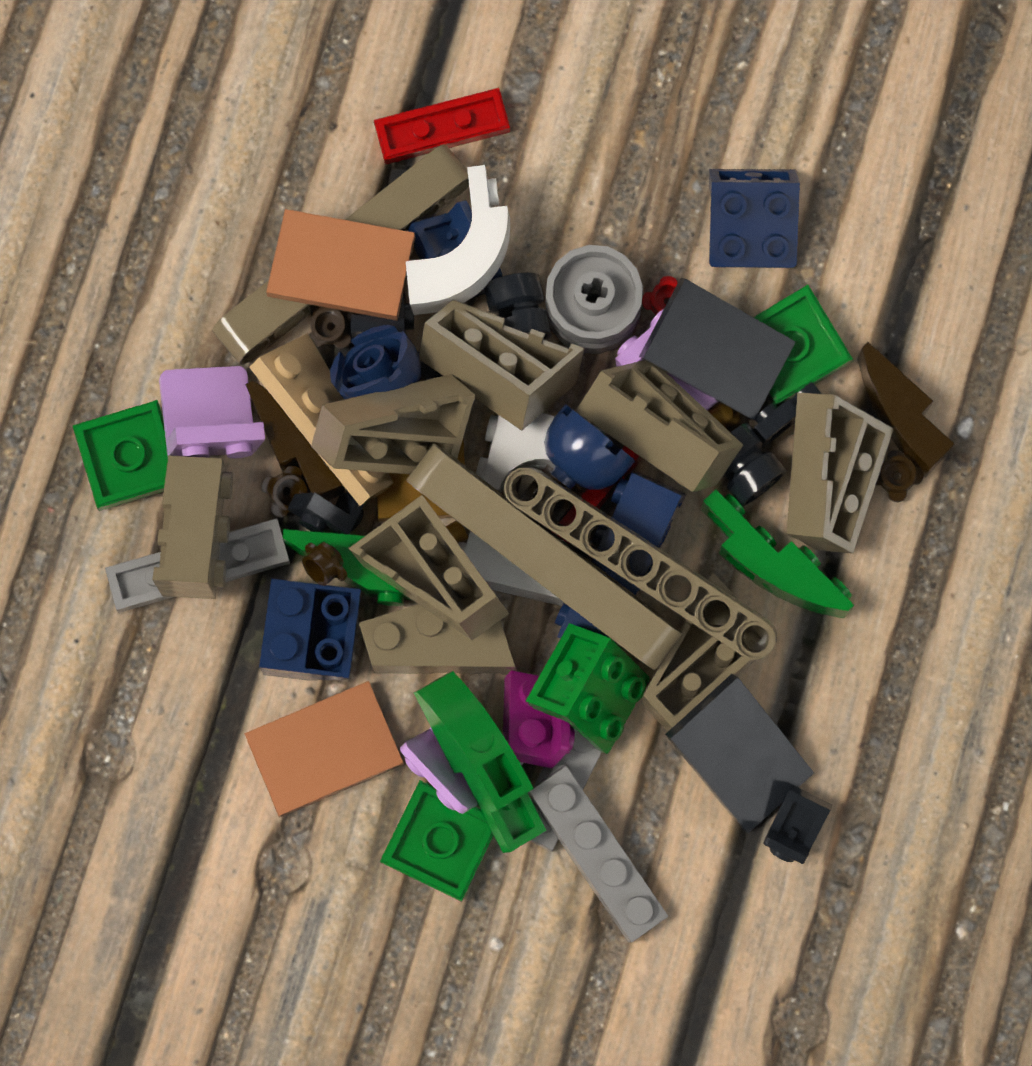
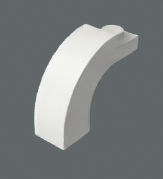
M485 165L467 167L472 222L469 232L462 243L453 251L440 257L406 261L409 300L414 315L439 312L452 300L460 303L468 301L484 289L489 281L492 280L504 260L510 238V215L508 206L491 208L492 205H499L496 178L488 179Z

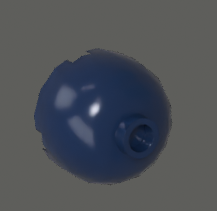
M392 325L373 327L358 334L351 340L355 347L346 356L340 351L330 369L331 383L344 399L403 388L412 383L420 382L421 379L420 356L414 344L403 331L402 333L398 332L395 326Z
M567 404L558 412L547 429L544 441L545 451L550 461L555 465V468L550 473L570 490H572L576 483L588 490L607 488L615 484L635 462L631 456L616 446L608 437Z

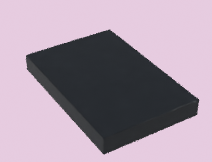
M680 278L639 357L748 419L755 420L795 341L691 281Z
M730 674L665 734L741 829L748 834L784 801L791 785L799 788L814 774L750 691L734 674Z

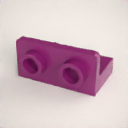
M511 670L504 678L503 736L519 762L553 768L565 754L571 752L575 741V730L573 727H570V723L538 711L526 702L539 676Z

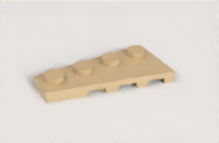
M308 333L260 356L249 367L311 445L322 405L345 400L331 383L330 370ZM323 459L359 506L384 493L394 483L387 472L334 469Z

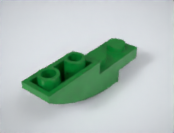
M715 489L703 501L701 511L728 537L721 545L719 554L737 571L774 596L798 607L843 619L851 612L854 604L849 600L852 597L851 592L839 579L833 577L829 580L818 569L821 562L809 548L804 545L798 548L791 541L778 553L774 549L777 545L774 538L762 526L758 525L754 528L743 517L746 511L742 505L730 494H726L723 497Z
M451 671L413 692L453 772H462L503 853H510L547 831L528 795V792L534 788L519 760L485 708L456 673Z

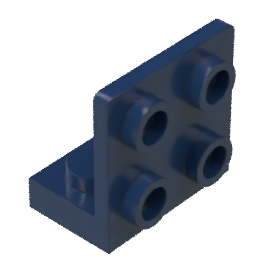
M709 169V190L711 196L710 266L794 268L797 265L800 181L796 169Z

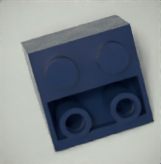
M271 579L259 664L263 675L307 681L350 679L361 589Z

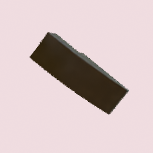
M867 342L861 348L857 360L872 406L880 421L893 428L891 436L893 442L899 450L904 452L905 457L913 462L915 467H919L923 471L926 478L949 454L955 443L924 416L930 409L933 400Z
M254 380L246 383L247 390L260 421L264 424L265 433L282 473L287 466H299L309 491L318 494L327 501L340 496L342 493H348L347 489L319 454L311 447L308 440L268 390Z

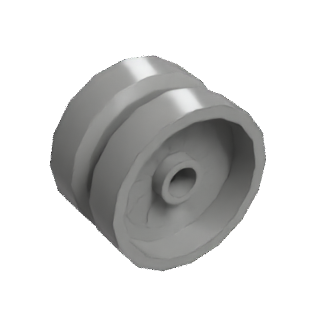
M586 245L570 250L555 263L547 278L546 310L551 331L564 345L570 347L572 343L585 348L584 353L601 354L617 349L632 336L640 320L643 285L637 268L624 254L608 246ZM591 297L597 298L596 303H590L587 299Z

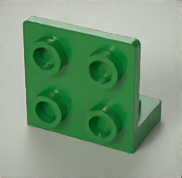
M569 623L527 697L526 702L538 711L570 723L596 749L608 754L615 741L622 735L624 725L636 703L643 697L646 685L649 682V676L611 638Z

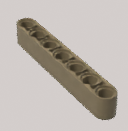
M446 144L440 145L345 220L406 231L412 223L433 217L460 196L469 187L468 170ZM268 280L226 313L215 324L212 332L240 365H244L260 355L309 316L315 305L268 297L266 293Z
M433 444L406 479L421 494L650 668L656 670L683 635L675 625L544 525L513 506L505 495L438 445Z
M518 468L507 476L504 483V493L507 500L513 506L743 657L750 660H759L767 657L775 648L777 631L767 618L536 468ZM526 474L532 476L538 484L537 495L530 501L521 499L516 491L517 481ZM563 499L570 501L576 508V518L568 526L559 524L554 517L555 505ZM598 525L610 527L615 535V541L609 550L602 551L593 545L591 535ZM636 550L647 551L653 559V567L647 575H638L631 570L629 559ZM674 575H682L690 581L691 593L685 600H676L669 595L667 584ZM720 600L728 606L730 618L726 624L714 625L707 620L705 609L710 601ZM758 625L767 631L769 642L766 648L752 650L745 644L744 632L747 627Z

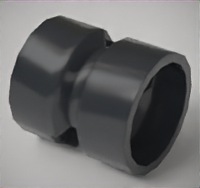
M532 272L509 274L489 281L484 287L489 312L504 318L505 326L527 334L530 333L531 329L545 333L544 340L552 336L547 310L539 307L544 301L539 274Z
M747 422L730 432L743 446L722 476L729 479L727 489L742 507L763 495L787 472L773 452H763L761 450L764 441Z

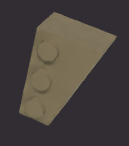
M452 300L425 322L419 353L420 360L442 376L452 374L475 394V399L521 431L577 383L585 348L572 343L569 349L544 340L545 333L531 329L529 334L505 326L504 318Z
M645 360L602 370L575 411L691 492L717 485L743 446L735 436L665 371Z
M450 374L412 383L406 387L387 392H374L324 404L321 407L311 447L334 469L411 474L433 444L438 445L456 459L458 458L475 394Z
M797 393L786 534L816 550L854 553L893 428L836 395Z
M168 455L162 507L164 508L163 530L159 529L157 544L161 546L160 566L154 567L152 578L162 596L216 599L217 587L225 586L226 560H219L220 543H228L230 518L229 516H223L224 499L232 498L233 472H226V466L222 458Z
M423 495L348 548L363 567L472 641L509 614Z
M712 573L709 581L737 599L724 583ZM713 600L707 604L705 615L710 623L724 625L730 618V610L724 602ZM687 619L680 630L683 635L660 664L641 701L643 706L667 732L730 674L738 677L755 661L743 657ZM754 625L746 628L744 642L752 650H762L767 647L769 636L763 627Z
M419 604L359 622L374 673L431 674L454 671L459 674L501 673L502 675H507L511 670L516 671L501 621L497 622L473 641Z

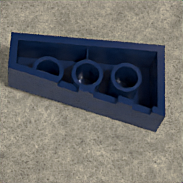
M634 472L629 480L621 477L613 493L611 502L617 504L612 518L658 548H661L671 528L672 516L676 508L681 507L687 494L645 474ZM599 525L592 542L599 545L597 549L606 551L613 546L615 535L610 527ZM636 550L631 554L629 565L635 574L647 575L651 571L653 559L647 551ZM592 559V563L634 595L640 592V588L596 559ZM563 603L554 623L561 626L557 635L558 638L561 639L569 623L609 637L567 604Z

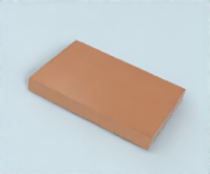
M285 209L266 291L267 296L398 321L407 279L406 261H411L416 238L415 233Z
M369 681L244 733L279 818L404 765Z

